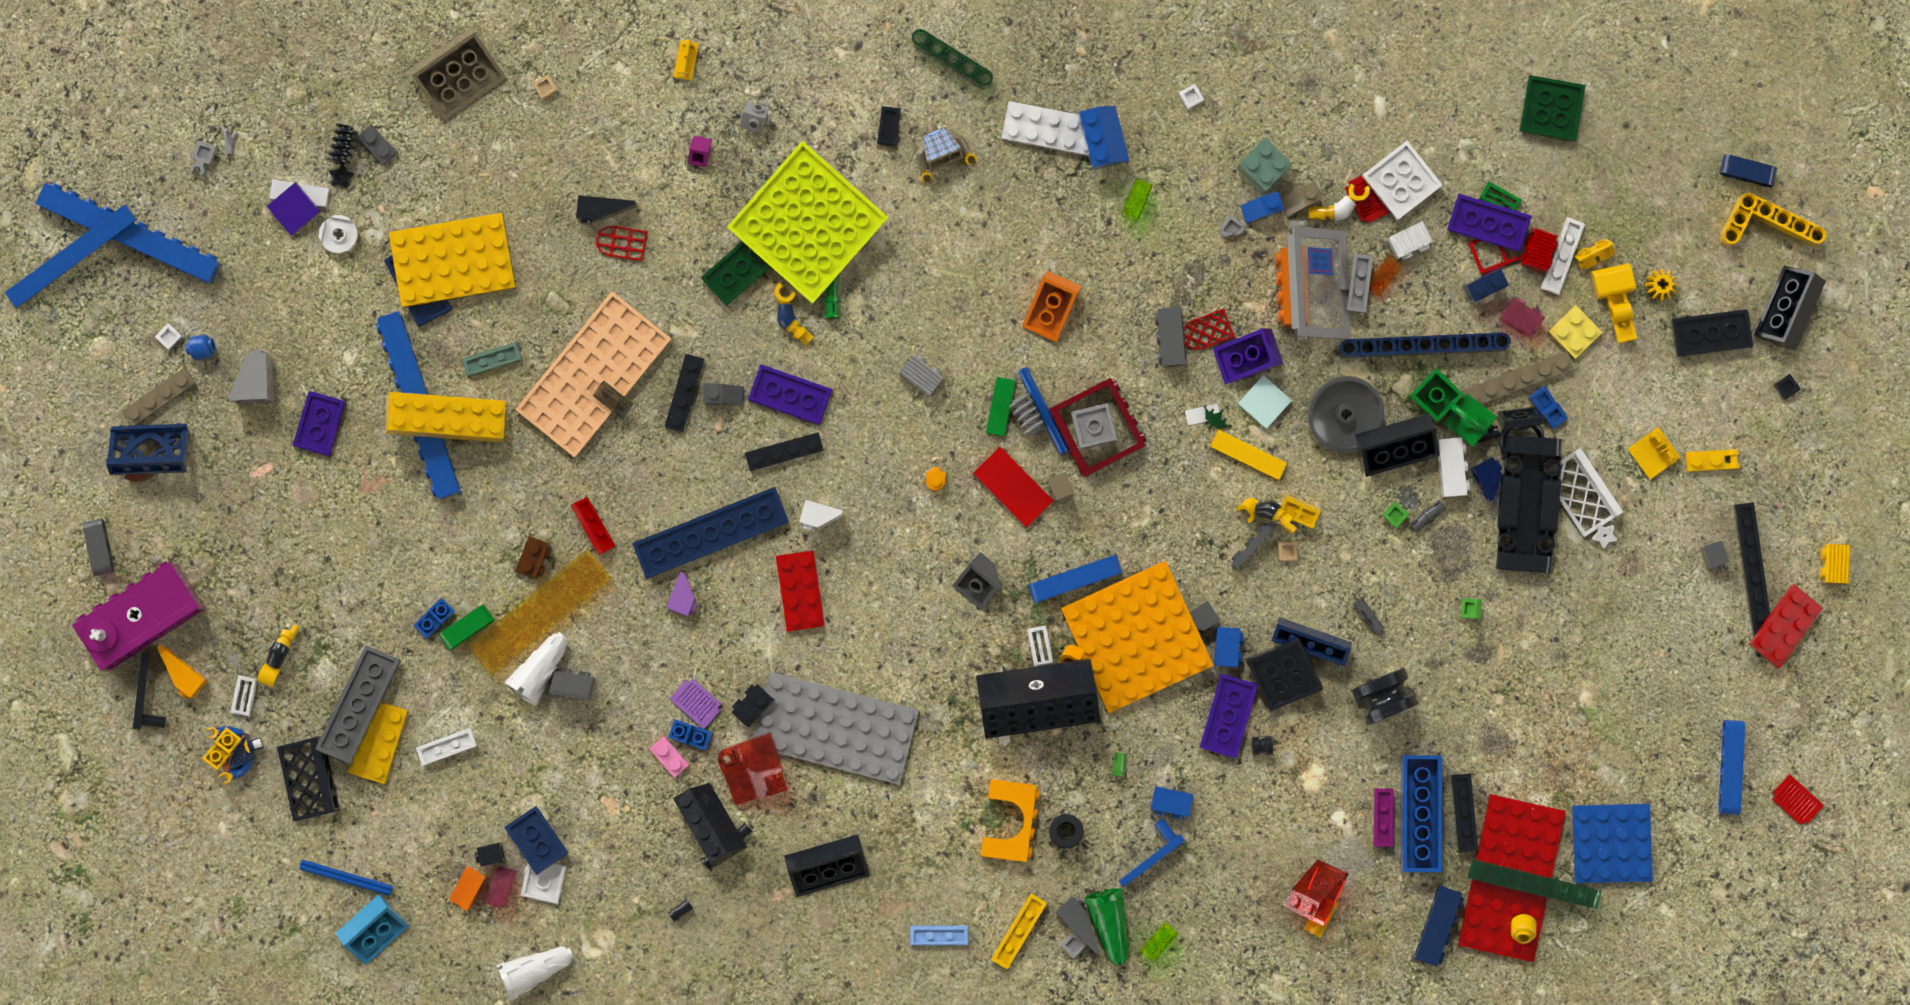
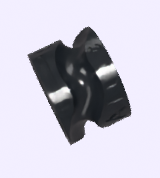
M1405 668L1393 671L1351 690L1358 708L1366 709L1369 712L1366 716V726L1419 704L1415 691L1408 686H1404V682L1408 679Z

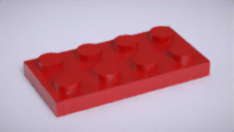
M814 550L776 556L786 631L790 632L825 626Z
M1792 584L1748 645L1777 669L1781 668L1823 608L1799 587Z

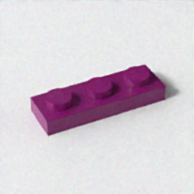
M1374 788L1373 846L1393 847L1394 789Z

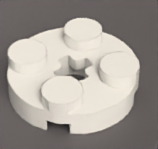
M334 215L322 223L319 230V238L328 251L342 254L351 251L356 245L358 230L348 217ZM338 229H341V233L344 235L337 240L334 232H338Z

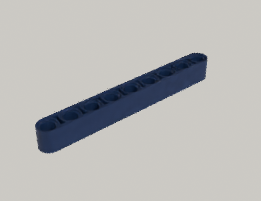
M1500 332L1347 339L1340 344L1339 353L1344 358L1501 352L1510 346L1511 338L1508 334ZM1479 338L1486 340V347L1482 348L1478 345L1477 341ZM1497 338H1504L1506 345L1504 347L1498 346ZM1459 339L1467 341V348L1463 349L1458 345ZM1405 341L1410 344L1409 351L1402 350V342ZM1421 341L1429 343L1428 350L1421 349ZM1439 341H1447L1448 349H1442L1439 346ZM1364 343H1369L1372 346L1371 352L1367 353L1363 350L1362 346ZM1382 343H1389L1391 351H1383ZM1350 344L1353 347V352L1350 354L1346 353L1343 350V346Z

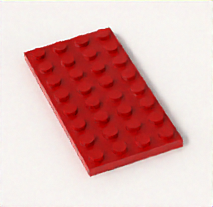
M1489 794L1458 938V946L1534 962L1565 810ZM1520 914L1530 915L1536 921V937L1526 944L1517 942L1511 936V921Z

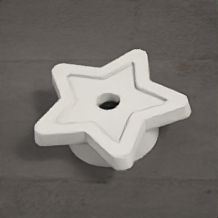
M1598 524V530L1592 537L1593 540L1600 541L1602 548H1605L1609 542L1617 540L1613 535L1614 525L1604 527Z

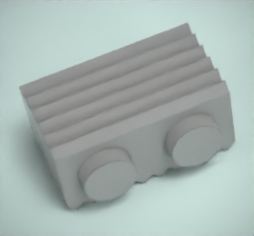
M912 355L899 372V375L930 397L944 378L941 376L943 373L936 367L931 369L927 366V361L920 355L917 357Z

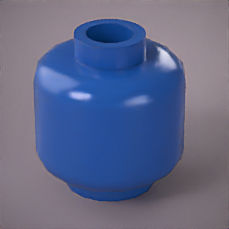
M206 334L190 337L188 344H186L187 355H191L195 361L210 359L213 353L216 352L214 339Z

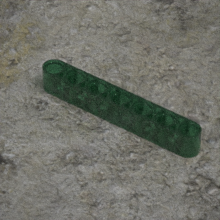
M1474 859L1471 860L1467 877L1598 909L1602 890Z

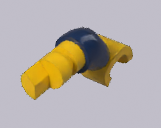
M779 283L774 290V299L780 304L778 305L777 322L784 331L792 332L794 334L793 337L806 346L814 336L803 326L800 327L799 322L795 320L793 306L790 302L794 299L796 292H791L787 298L782 297L779 290L783 286Z

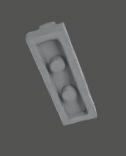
M1355 253L1353 255L1346 311L1366 313L1373 256Z

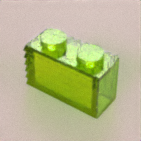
M1138 178L1134 179L1121 211L1122 217L1138 223L1153 186L1151 183Z
M1162 921L1160 927H1157L1155 933H1152L1149 936L1150 938L1144 941L1139 950L1154 963L1179 933L1166 921Z

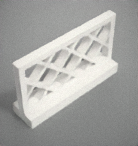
M1581 448L1561 460L1560 464H1563L1560 477L1561 485L1572 487L1570 498L1560 495V502L1584 537L1595 531L1598 524L1604 525L1623 513ZM1574 458L1577 463L1576 472L1564 470L1566 461ZM1556 464L1551 466L1547 470L1549 472L1555 470ZM1579 467L1583 473H1578ZM1564 472L1575 474L1573 485L1562 483ZM1577 475L1586 476L1588 479L1586 488L1575 486ZM1589 483L1594 489H1589ZM1574 488L1586 490L1584 501L1572 499ZM1588 491L1598 494L1597 504L1586 502ZM1600 499L1602 500V502L1604 503V505H1600V504H1599V503H1600ZM1564 500H1569V506ZM1572 501L1583 503L1581 514L1572 513L1570 510ZM1585 504L1596 506L1594 517L1583 515ZM1599 507L1607 508L1611 514L1606 519L1596 518ZM1575 516H1579V517H1580V521H1579V522H1578V520L1576 519ZM1582 517L1594 519L1592 528L1586 532L1581 526Z

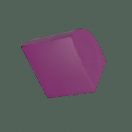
M693 136L689 148L688 164L707 167L712 139Z

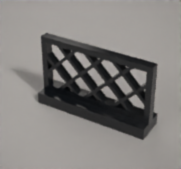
M321 736L277 746L293 822L340 811L329 756L315 750ZM307 743H310L312 749L309 756L301 752L302 747ZM290 748L295 751L291 760L285 757L283 749ZM298 754L306 759L302 768L293 763ZM309 761L315 764L316 770L313 775L305 771ZM291 766L299 770L295 779L291 778L288 773ZM302 773L310 777L306 787L298 782ZM313 780L319 783L320 786L317 794L308 789ZM295 785L304 789L299 798L293 795L292 790ZM306 792L314 796L310 805L302 801ZM317 799L323 802L324 811L319 812L313 808ZM299 804H302L308 809L303 816L298 817L296 809Z

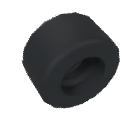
M1061 814L1055 817L1050 824V838L1058 847L1064 849L1073 848L1083 838V825L1074 815ZM1063 824H1070L1074 829V834L1069 839H1064L1059 834V828Z

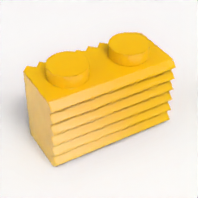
M1825 544L1824 548H1821L1820 558L1823 559V567L1820 568L1819 575L1820 579H1823L1822 583L1849 584L1851 545Z

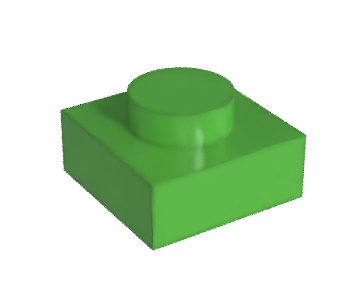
M1395 501L1381 516L1396 529L1409 513Z
M1462 598L1461 618L1481 619L1482 600Z

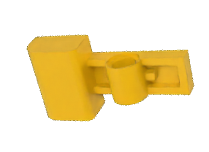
M1626 263L1591 271L1590 275L1596 299L1606 298L1617 344L1637 340L1633 323V311L1626 295L1636 290L1631 265Z

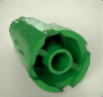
M1122 888L1104 889L1102 893H1099V891L1093 892L1085 897L1088 912L1091 913L1095 929L1098 930L1102 946L1105 948L1110 962L1114 963V966L1123 965L1126 963L1125 960L1128 959V939L1125 928L1127 924Z

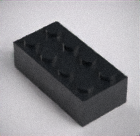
M1429 414L1355 434L1359 461L1366 477L1440 456L1436 428Z

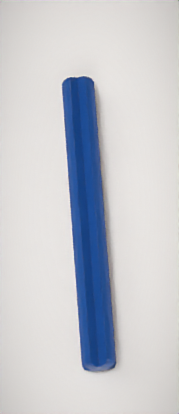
M1028 368L1020 369L1018 373L1028 393H1030L1038 413H1040L1042 420H1044V424L1059 454L1062 455L1068 452L1069 448Z
M302 860L299 869L381 894L391 895L393 890L392 885L310 861Z

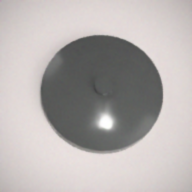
M1339 376L1322 384L1313 394L1307 412L1308 424L1312 434L1323 446L1336 452L1357 451L1355 434L1382 427L1385 415L1383 401L1377 390L1367 381L1354 376Z

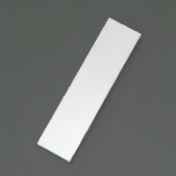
M1566 218L1558 239L1557 249L1551 258L1553 260L1552 265L1546 272L1541 290L1557 296L1560 294L1583 232L1584 223Z

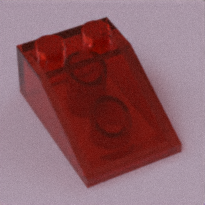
M1317 859L1291 889L1284 907L1325 926L1349 873Z

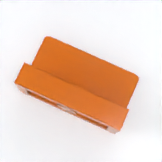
M467 866L449 900L461 906V909L469 911L488 876Z

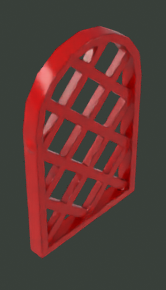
M1224 308L1193 319L1184 326V331L1186 327L1192 329L1190 336L1185 334V337L1188 338L1187 342L1185 341V345L1194 350L1206 349L1235 337ZM1221 312L1218 318L1213 316L1214 314ZM1222 314H1224L1226 321L1220 319ZM1208 317V319H1207L1206 322H1203V321L1200 320V319H1203V318ZM1210 318L1217 320L1215 326L1208 324ZM1219 321L1226 324L1223 330L1217 328ZM1195 322L1194 327L1189 326V324ZM1198 322L1204 324L1202 331L1196 329ZM1206 326L1213 328L1211 335L1204 332ZM1227 326L1229 327L1231 334L1225 331ZM1215 330L1222 332L1219 339L1213 336ZM1194 331L1201 333L1199 339L1192 337ZM1224 334L1230 336L1225 339H1222ZM1202 335L1209 337L1207 344L1200 341ZM1211 338L1217 340V342L1209 344ZM1190 339L1197 342L1195 347L1188 344ZM1199 343L1205 345L1203 347L1197 348Z

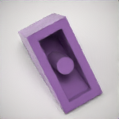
M680 572L666 608L689 617L690 613L694 614L697 603H695L696 598L686 574Z

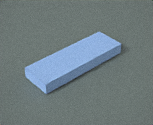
M910 926V945H968V926Z

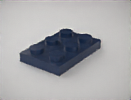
M537 806L504 827L536 875L569 854Z

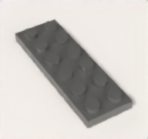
M365 645L315 748L316 751L352 765L401 663L400 659Z

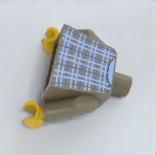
M934 123L926 127L928 134L922 136L923 143L919 145L917 152L920 171L923 172L921 176L923 183H925L923 177L926 174L930 175L931 181L933 180V176L928 172V169L933 171L964 158L965 164L970 166L967 160L969 156L976 162L977 158L974 154H970V148L963 136L954 131H949L947 127L938 129Z

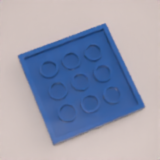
M1650 804L1572 806L1574 883L1653 881Z

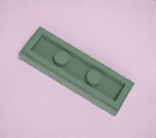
M517 342L462 358L467 377L523 361Z

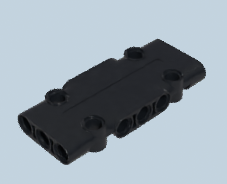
M1507 435L1505 459L1503 462L1504 474L1501 477L1497 523L1499 536L1497 538L1496 569L1538 573L1552 572L1553 549L1555 547L1554 536L1558 526L1561 490L1559 475L1561 471L1562 439ZM1511 459H1515L1518 462L1517 467L1513 470L1508 466ZM1550 462H1554L1556 469L1550 473L1547 470V465ZM1505 536L1511 537V544L1508 546H1504L1502 543V539ZM1547 538L1550 541V545L1548 548L1543 549L1541 541Z

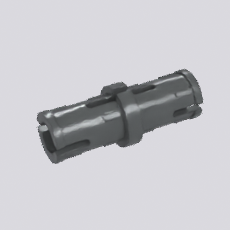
M1438 499L1427 510L1421 511L1422 514L1409 523L1410 527L1418 533L1429 522L1432 523L1437 515L1446 510L1445 505Z
M1363 597L1353 603V606L1363 617V622L1366 621L1375 635L1385 629L1376 617V612L1371 610Z

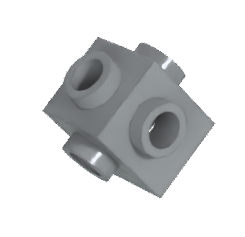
M747 101L740 127L752 132L762 133L764 127H768L771 116H768L769 108Z

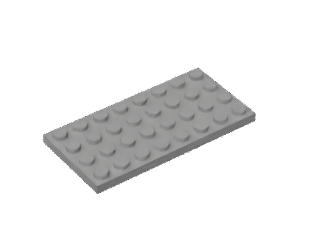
M770 672L765 691L775 700L757 719L751 742L752 747L900 785L919 710Z

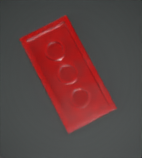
M1001 447L993 452L973 472L1026 528L1054 501Z

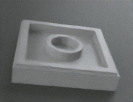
M1109 403L1071 412L1080 450L1117 441Z

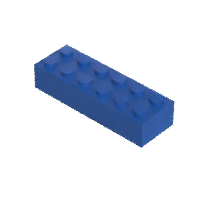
M1401 755V872H1442V756Z

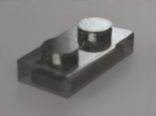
M605 381L600 383L593 394V397L622 420L634 405Z

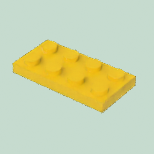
M381 702L352 765L349 766L348 773L386 784L409 710Z

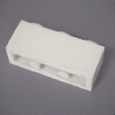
M1462 438L1437 440L1440 454L1438 462L1442 498L1466 496L1467 492L1470 491L1469 480H1466L1465 472H1468V463L1464 461L1463 453H1466V443L1462 442Z

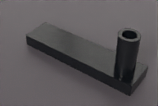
M146 652L141 653L133 729L141 730L142 726L165 728L166 717L143 714L150 653Z

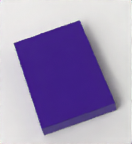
M309 391L292 446L330 457L346 401Z

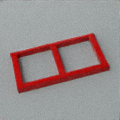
M1526 234L1525 240H1524L1526 246H1527V242H1528L1527 234ZM1476 239L1468 243L1480 275L1520 260L1524 255L1521 254L1508 259L1504 248L1498 246L1504 261L1483 269L1474 248V244L1482 241Z

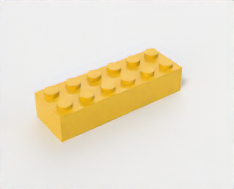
M390 392L387 396L385 434L501 442L504 439L506 401Z

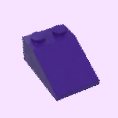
M1262 328L1213 348L1225 384L1271 370L1284 364L1271 328Z

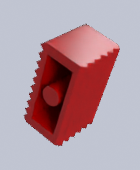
M1538 228L1532 229L1521 266L1541 273L1549 270L1553 262L1551 259L1552 253L1558 246V241L1556 240L1558 235Z

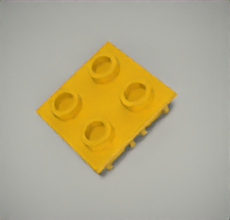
M1659 427L1628 448V451L1649 479H1652L1681 458Z

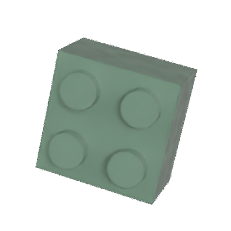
M1265 137L1238 164L1237 168L1265 194L1291 168L1292 163Z

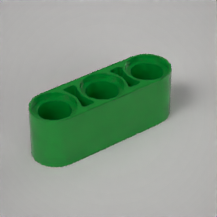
M482 604L442 631L438 636L448 651H451L487 627L495 619L485 604Z

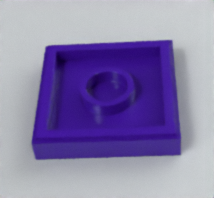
M297 182L293 183L267 205V208L291 236L321 212Z

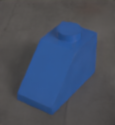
M1279 192L1261 196L1240 205L1246 224L1280 214L1284 211Z

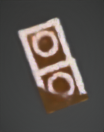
M1388 254L1370 277L1369 290L1380 297L1404 264Z

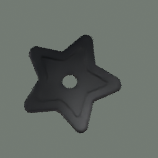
M340 165L338 169L329 171L333 177L332 186L341 184L343 187L348 188V180L354 176V173L346 171L345 165Z

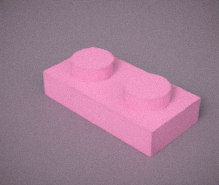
M665 736L650 748L652 753L674 778L689 766Z

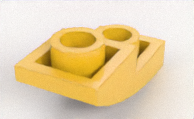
M226 727L214 741V745L203 756L202 760L218 772L242 739Z

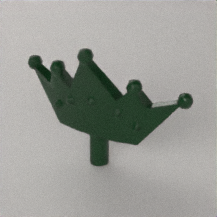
M1204 406L1205 419L1210 422L1207 427L1209 430L1213 425L1218 429L1232 427V425L1225 424L1227 418L1221 420L1222 412H1224L1223 409L1213 414L1214 409L1208 411L1207 406Z

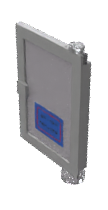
M1306 220L1289 221L1290 235H1287L1291 320L1292 329H1295V336H1298V341H1308L1309 337L1351 339L1350 311H1346L1349 294L1346 231L1308 228Z

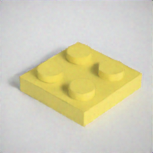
M1576 305L1548 331L1566 352L1568 351V354L1573 359H1576L1603 333Z

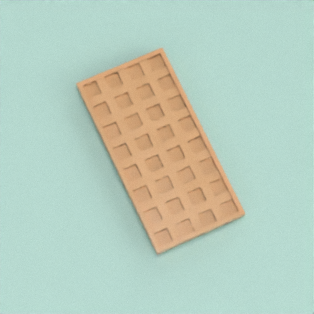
M611 291L515 410L576 458L672 339Z

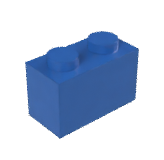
M1216 627L1214 666L1238 667V663H1242V652H1239V644H1243L1244 633H1240L1241 628Z
M1154 786L1150 809L1154 810L1153 814L1165 816V812L1173 814L1172 818L1184 820V816L1189 817L1193 794Z

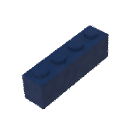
M1279 617L1272 636V642L1283 644L1300 637L1307 654L1345 667L1352 642Z
M1438 885L1413 957L1414 959L1434 966H1438V963L1442 964L1445 956L1443 952L1444 946L1448 945L1451 939V934H1449L1450 928L1455 926L1458 918L1455 915L1457 908L1460 909L1463 904L1464 898L1461 897V892Z

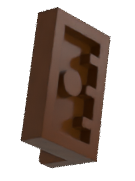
M528 536L515 572L536 580L538 577H542L545 566H543L544 561L549 559L552 552L551 544Z

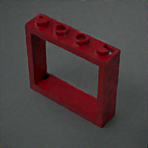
M1111 378L1049 408L1083 478L1146 446L1145 442L1147 440L1143 432H1138L1136 428L1138 422L1133 414L1130 415L1127 410L1129 408L1125 397L1121 398L1118 393L1121 389L1117 381H1112ZM1108 386L1137 444L1088 468L1059 411Z

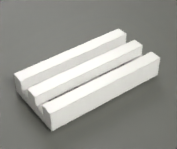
M1046 626L1027 629L1034 667L1052 664L1053 658ZM1043 630L1049 659L1047 661H1045L1039 633V631ZM1032 632L1036 633L1041 662L1037 661Z
M238 675L230 713L251 716L258 682L256 678ZM242 680H245L240 709L238 711L236 708ZM250 681H251V682H252V685H251L249 700H248V704H247V709H246V712H244V707H245L246 697H247V693H248L249 683H250Z

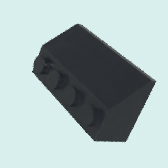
M1784 265L1754 335L1780 347L1796 351L1826 281L1815 272Z
M711 783L689 788L673 798L705 856L714 868L748 848Z
M858 834L784 856L796 897L871 876Z

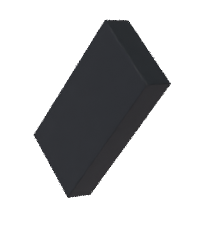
M882 106L877 145L896 147L901 108Z

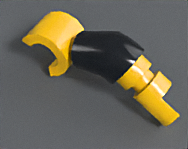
M1249 497L1236 508L1239 512L1242 509L1249 512L1248 523L1252 522L1256 517L1281 522L1280 525L1292 534L1297 530L1291 524L1294 517L1290 514L1286 515L1282 506L1277 502L1270 500L1259 503L1256 499Z
M293 625L290 631L283 629L280 638L273 642L267 661L258 674L257 681L273 688L276 678L280 673V668L290 651V643L299 630L298 625Z

